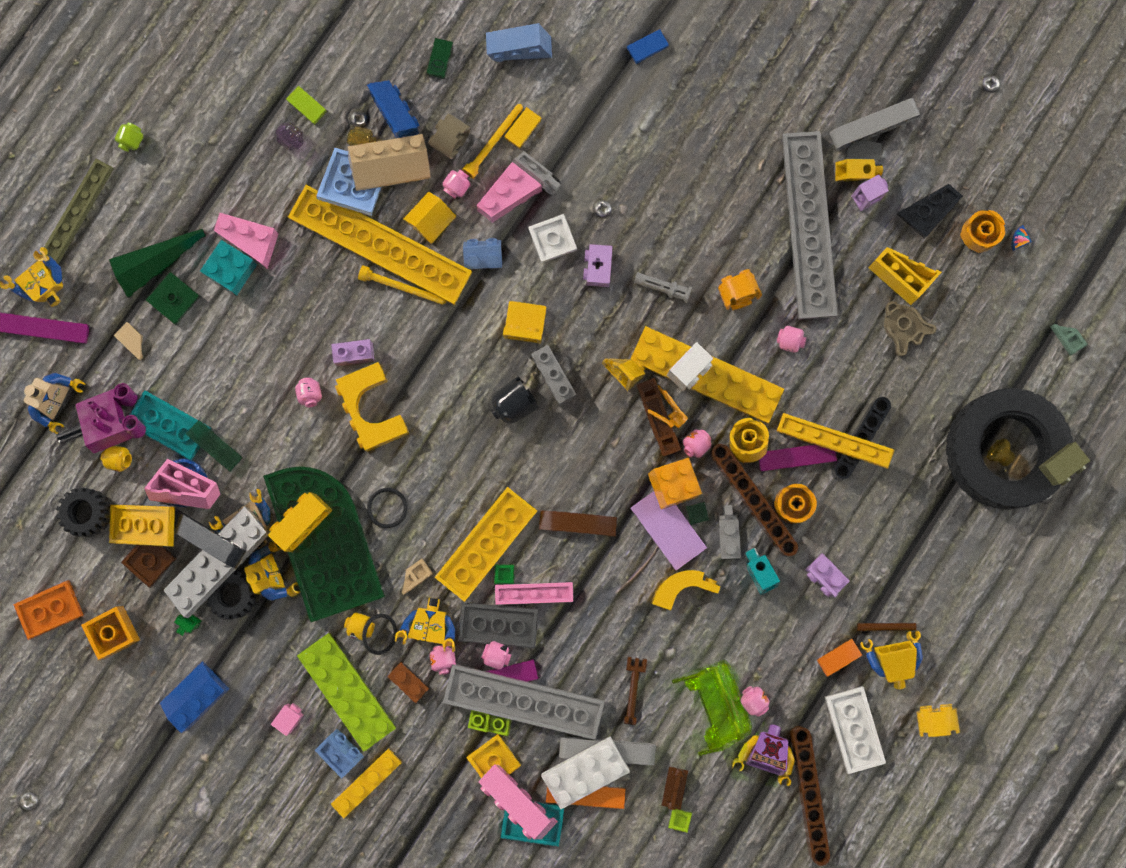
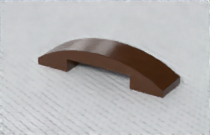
M655 378L637 384L645 413L662 456L680 451L681 448L673 429L667 423L648 413L650 409L669 420Z
M540 510L539 530L615 536L617 517Z

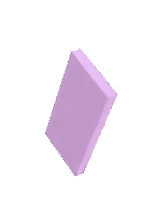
M654 491L630 508L675 571L707 548L676 505L660 509Z

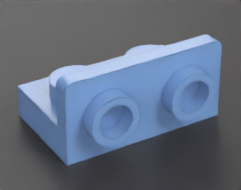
M338 729L331 733L315 749L319 756L341 779L364 757L358 748Z

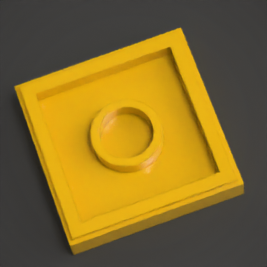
M496 734L466 757L481 778L494 764L500 765L509 775L521 766L499 734Z

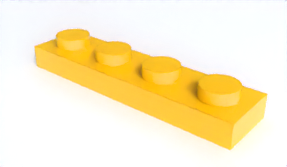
M388 748L331 803L332 807L345 818L402 763L401 760Z

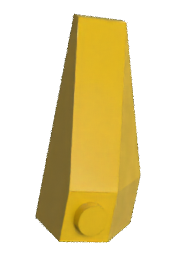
M605 358L602 361L604 367L627 391L646 374L643 365L638 361L635 363L632 359Z

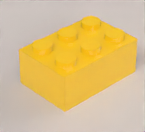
M309 492L308 494L304 493L297 500L299 503L294 508L290 507L283 516L285 518L280 523L278 521L274 523L269 529L271 532L268 536L284 552H293L332 511L317 494Z

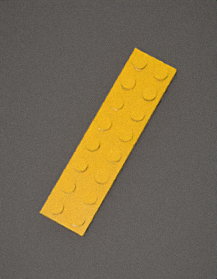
M645 326L630 359L635 363L637 361L640 362L645 369L670 379L667 376L669 370L691 346ZM713 357L711 361L712 367L704 376L698 375L699 380L691 389L769 424L784 388Z

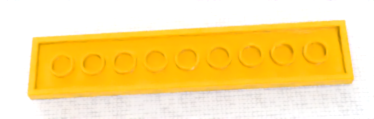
M305 185L288 215L290 220L453 305L456 304L472 274L471 270L360 212L318 200L316 197L318 190Z

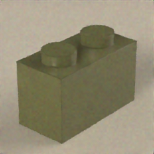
M1073 442L1067 444L1038 468L1053 486H1063L1071 480L1070 476L1075 472L1079 474L1087 468L1086 464L1090 462V459L1079 445Z

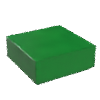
M495 564L494 584H514L515 565Z

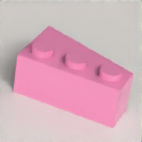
M512 162L477 204V210L493 223L512 211L516 206L526 202L527 199L542 192V185Z
M219 213L214 231L224 240L268 269L279 235L274 228Z
M169 459L164 462L144 488L148 499L151 501L210 509L220 496L216 482Z

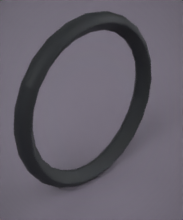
M382 488L374 492L367 504V513L370 520L381 528L396 527L404 520L408 510L407 501L403 494L393 488ZM392 492L401 498L404 510L401 518L395 523L382 524L373 517L371 504L378 494Z
M376 614L367 621L363 629L362 640L365 648L374 655L385 654L394 646L397 633L395 621L387 614ZM386 618L393 626V639L387 648L375 651L367 643V629L375 619Z

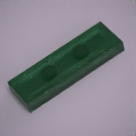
M200 420L186 433L188 437L229 472L243 459L239 453Z

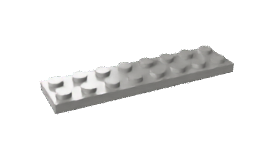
M452 664L443 703L596 740L605 701Z

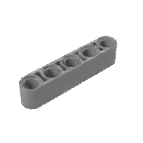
M910 98L835 128L829 132L836 151L849 147L852 142L855 144L860 139L867 140L919 118L921 114L914 99Z
M560 737L559 757L569 759L604 739ZM613 740L625 763L655 765L656 744Z

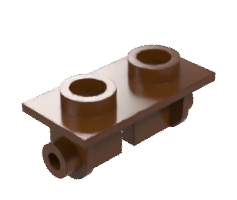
M669 766L661 806L668 807L671 810H681L688 770Z

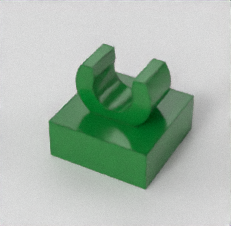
M180 614L174 621L175 624L179 625L176 632L181 636H184L185 632L191 633L202 622L193 614L189 618H185Z

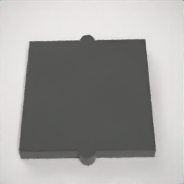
M862 139L856 141L855 144L852 142L845 152L847 154L846 159H874L875 164H879V161L882 159L880 157L882 144Z

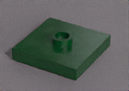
M170 272L145 301L173 324L177 325L201 296Z

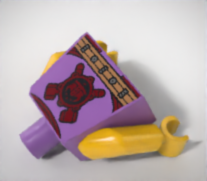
M770 725L768 733L761 732L759 735H754L743 745L738 754L739 758L733 760L732 767H734L735 763L739 762L742 765L739 771H742L744 769V761H746L747 765L779 775L778 782L780 785L782 780L786 778V785L790 786L791 779L789 775L792 774L795 759L791 748L788 746V740L779 737L781 727Z

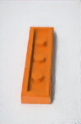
M604 786L570 805L624 809L626 788ZM547 787L546 803H557Z

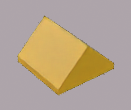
M428 192L403 220L432 244L452 223L456 215L442 199Z

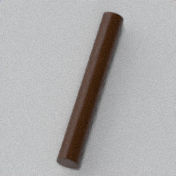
M857 623V631H916L917 629L916 623Z

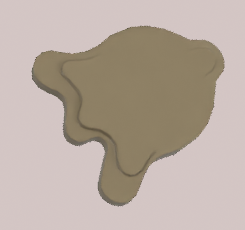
M894 301L889 302L885 306L884 329L887 335L894 341L896 355L899 357L907 354L909 342L919 346L925 335H933L937 330L934 324L924 321L920 313L912 306H904Z

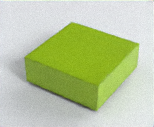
M679 809L672 810L668 828L688 833L692 812Z

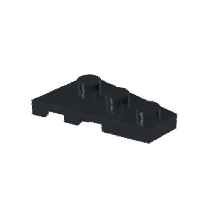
M947 184L920 201L899 211L896 215L925 239L963 195L950 184Z

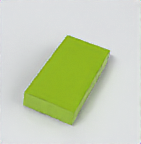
M299 85L286 98L295 109L314 125L327 112L323 106Z

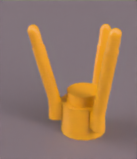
M657 385L660 393L673 408V411L668 415L670 420L650 409L648 413L667 423L671 428L674 425L677 428L681 427L688 417L680 410L668 392L663 390L660 385Z

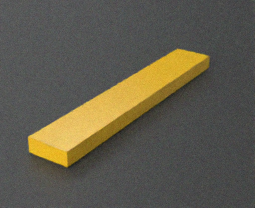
M783 413L777 428L779 433L886 469L889 468L895 451L894 449Z

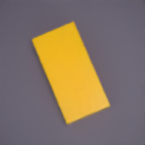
M526 107L504 138L520 149L542 118Z

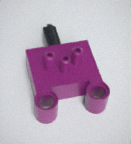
M121 383L112 390L75 404L80 425L58 433L57 440L60 444L83 436L85 446L91 452L97 453L129 439L141 438L146 432L145 425L134 415H128L124 418L121 406L130 407L134 405L138 399L137 394L129 385Z

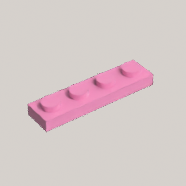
M573 582L495 585L496 605L573 602Z

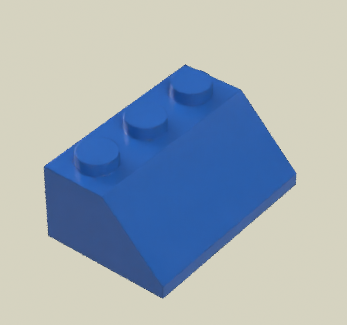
M389 80L367 85L372 99L396 138L419 134L417 127L420 125L415 116L411 117L408 113L410 108L405 100L401 101L399 98L401 93L396 85L392 86Z
M202 661L160 702V705L167 719L180 733L188 731L229 688Z

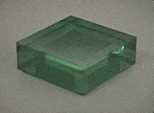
M705 502L686 506L690 525L709 521Z

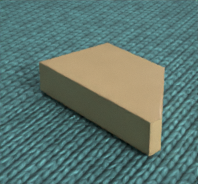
M126 322L114 336L133 355L141 360L143 358V336L130 323Z
M423 558L406 569L402 590L403 595L433 575V572Z

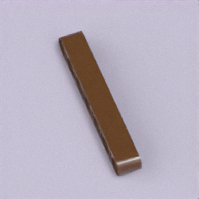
M724 444L716 445L711 450L712 460L781 555H795L798 551V545L730 449ZM721 448L724 450V458L716 456V449ZM728 464H733L736 467L734 474H730L727 471ZM740 479H743L747 482V488L745 490H742L738 487V481ZM751 495L758 497L759 502L756 506L749 502ZM762 511L769 513L770 518L768 521L761 519ZM775 526L781 530L779 537H775L772 534V529ZM786 542L792 545L790 553H786L783 549Z
M796 726L791 730V742L810 858L817 865L824 866L830 860V851L812 737L808 729ZM804 731L805 738L801 741L797 740V733ZM807 750V759L800 760V753ZM810 770L811 777L808 780H804L803 773ZM813 790L814 797L807 800L806 793ZM816 810L818 812L817 817L809 819V813ZM820 830V837L812 839L813 832ZM817 851H824V855L821 859L815 858V854Z

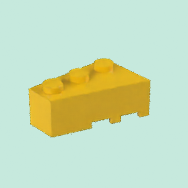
M887 247L868 268L906 302L912 305L942 272L939 270L934 271L926 267L925 264L910 260L908 256Z

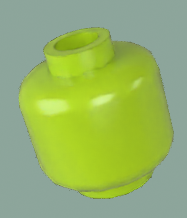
M129 122L122 124L115 136V141L119 144L118 148L126 152L137 150L143 139L142 129Z

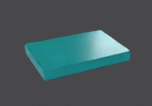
M537 802L545 809V815L549 819L554 817L558 822L542 839L535 840L527 838L522 832L523 828L519 824L515 825L508 818L510 814L505 810L501 838L559 847L564 808L560 809L556 804Z

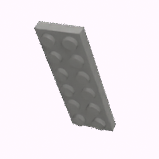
M244 506L218 534L246 550L238 565L239 567L268 537L269 532L252 511ZM202 550L164 589V592L183 617L189 618L236 569Z

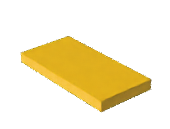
M110 505L109 543L174 546L175 507Z

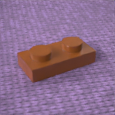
M402 662L387 676L415 703L429 689Z

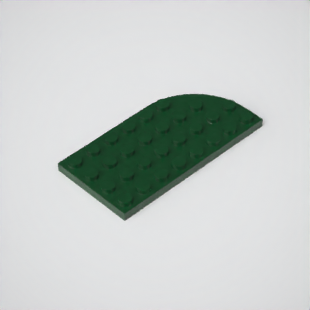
M289 467L264 475L263 478L279 523L285 518L283 516L290 507L294 508L299 503L297 500L304 493L308 494L311 492L317 494L332 509L330 514L293 552H288L310 622L312 623L384 598L385 594L356 506L347 489L330 474L311 467Z

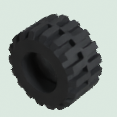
M88 488L72 489L71 493L66 492L64 494L65 499L61 498L59 500L61 506L56 508L59 511L56 517L61 519L58 523L64 527L63 530L65 532H70L73 536L92 537L94 534H100L101 529L105 530L108 527L105 524L106 522L110 523V518H108L110 510L108 507L111 504L106 501L108 498L102 495L101 492ZM87 501L92 507V516L88 522L82 524L77 519L76 512L78 506Z
M235 570L208 598L209 602L206 604L212 608L211 612L213 614L216 613L217 617L237 619L253 611L252 608L256 606L257 602L255 601L259 599V594L253 592L251 585L246 580V573ZM229 583L237 584L242 592L241 600L236 606H229L223 599L224 588Z

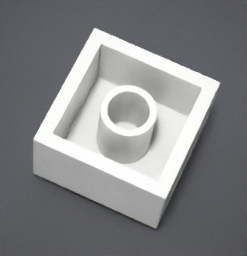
M696 342L669 370L667 376L682 391L686 388L690 390L699 380L698 375L704 376L712 367L711 361L713 357Z

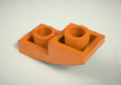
M853 639L817 659V662L828 677L863 655Z

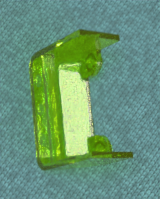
M720 660L689 671L672 680L673 684L684 681L685 686L690 691L698 690L708 717L710 727L706 729L704 735L708 746L698 752L699 756L723 751L751 734V721L747 711L741 704L740 691L731 667L726 660Z

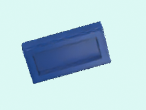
M659 29L628 45L627 49L635 64L668 48L669 44Z

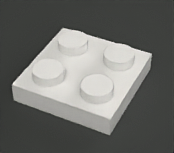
M564 214L528 227L541 263L577 251Z

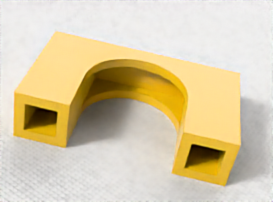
M379 362L336 379L338 384L335 386L339 396H343L345 401L342 403L346 414L350 413L352 420L349 422L353 431L357 430L359 435L357 442L361 449L364 448L368 452L409 435L401 415L381 423H369L359 413V401L362 395L368 390L388 382Z

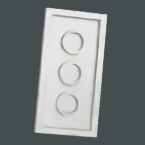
M860 686L825 696L846 772L851 774L886 764L864 687Z
M608 737L541 773V777L559 808L563 809L630 773V770L612 738Z

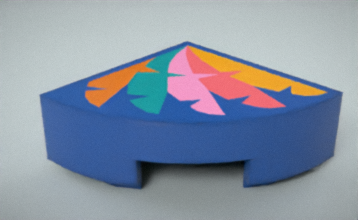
M1024 225L1019 227L1013 234L1011 241L1013 251L1032 242Z

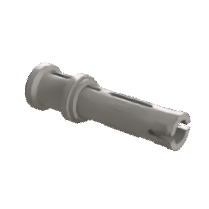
M637 272L634 284L666 293L669 298L675 297L684 300V303L688 302L692 290L691 286H681L675 281L669 283ZM647 280V281H650V282H653V283H656V284H660L661 286H657V285H654V284H651V283H648V282H645V281Z

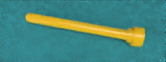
M517 104L473 162L466 163L462 168V171L470 178L474 179L479 170L478 166L522 111L523 106L521 104Z
M362 265L359 271L358 280L364 282L366 280H373L442 305L446 303V300L430 292L373 273L370 267Z

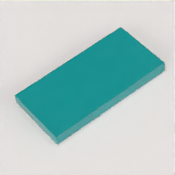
M146 390L143 391L130 415L136 416L145 425V435L191 461L211 430L210 426Z

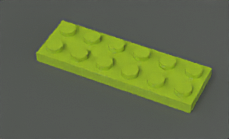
M327 633L297 655L363 752L396 729L392 720L331 633Z

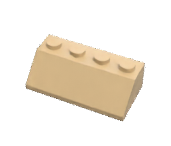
M423 134L348 146V160L356 191L424 180L431 177Z

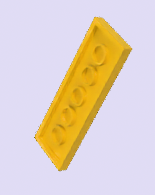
M507 487L434 578L465 602L537 513V510Z

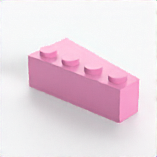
M494 764L480 779L479 783L482 785L480 789L487 796L491 795L496 800L494 803L502 811L505 809L510 814L508 818L515 825L519 824L523 828V834L530 840L531 838L534 840L542 839L558 822L554 817L549 819L545 815V809L537 802L533 803L531 795L523 788L519 789L517 787L518 783L500 765Z

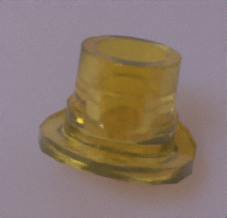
M1005 438L997 440L989 449L987 459L989 461H998L1003 466L1010 465L1015 459V454L1010 450V442Z

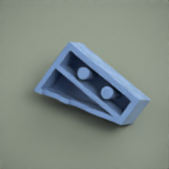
M539 23L486 33L487 55L493 61L552 58L551 36Z

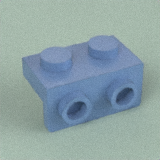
M488 238L486 241L469 239L467 242H464V267L467 269L502 268L501 240L496 238Z

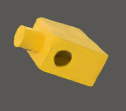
M845 159L835 162V181H867L883 174V165L875 164L874 159Z

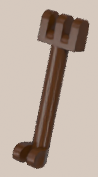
M627 657L626 670L632 671L627 716H625L624 724L636 726L637 717H634L639 672L646 673L647 659L643 658L642 666H639V658L635 657V663L631 665L632 657Z

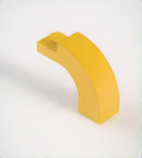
M696 570L681 571L669 576L661 583L655 592L651 604L671 610L677 594L686 587L695 586L718 594L721 586L716 585L717 581L706 578L705 581L702 580L705 572Z

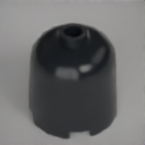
M519 376L496 391L491 398L493 406L491 412L497 420L500 418L507 424L516 423L540 408L530 390H526L524 387V381Z

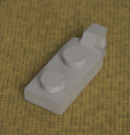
M525 151L513 159L512 162L539 182L546 192L554 195L560 188L561 184L552 177L553 173Z
M724 505V515L719 516L718 521L721 559L741 558L739 521L737 515H733L732 505Z

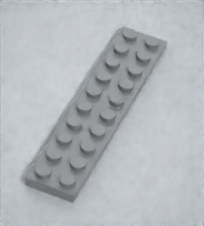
M821 132L786 133L782 135L798 320L837 317Z

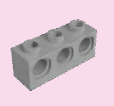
M546 345L532 353L531 357L558 405L562 406L576 398L574 389L550 347Z

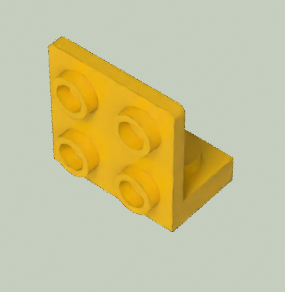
M509 301L503 338L541 344L546 306Z

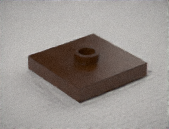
M136 545L121 563L146 586L152 588L177 558L164 546Z

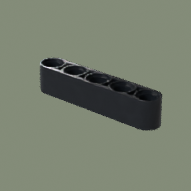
M879 397L872 401L852 436L857 437L858 434H862L865 440L871 442L891 409L890 400L886 397ZM877 402L883 403L884 411L877 409ZM868 418H872L874 420V427L868 426ZM840 454L831 470L833 478L838 481L849 478L860 460L856 458L850 460L847 455ZM839 466L846 470V474L843 477L838 474Z

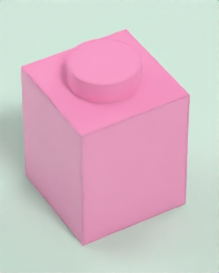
M294 703L284 705L271 725L288 736L304 716L301 713L302 709Z

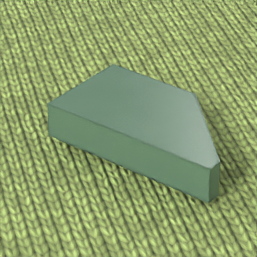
M1057 324L1050 326L1070 356L1088 345L1077 329L1058 326Z

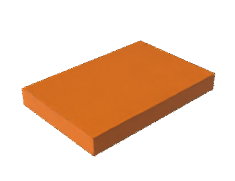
M70 580L13 604L28 640L84 616Z

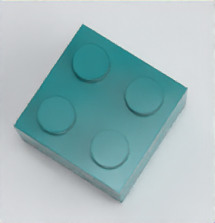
M220 240L200 272L237 296L258 264L239 250Z

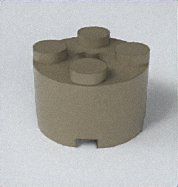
M448 113L444 120L440 119L436 124L435 129H437V132L431 136L428 144L446 157L453 159L458 154L457 149L466 142L470 134L469 128L471 127Z

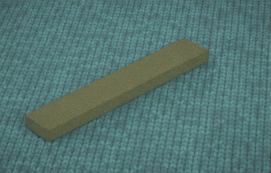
M98 159L94 160L44 246L48 251L47 256H51L58 264L114 170L112 166Z

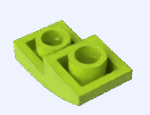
M471 710L468 728L509 736L512 720Z

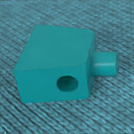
M756 548L745 553L749 560L747 570L760 596L777 588L780 580L766 555L760 557ZM756 567H762L763 571L757 570Z

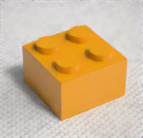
M689 458L655 468L648 473L661 510L695 499L702 494Z
M116 606L81 625L98 660L106 659L141 641L124 606Z

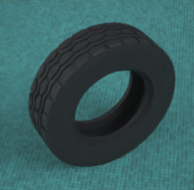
M1020 388L999 389L972 400L956 415V419L953 420L949 428L950 432H948L946 440L947 462L949 469L951 468L954 480L958 482L959 487L964 492H967L968 496L978 500L981 504L993 508L1015 509L1038 504L1049 498L1050 495H1053L1060 488V485L1053 486L1038 467L1067 444L1073 443V437L1065 417L1045 397L1034 394V392L1029 390H1021ZM997 418L1017 420L1028 427L1035 437L1038 450L1036 463L1032 470L1018 481H1009L996 476L987 468L982 459L980 451L982 435L987 426Z

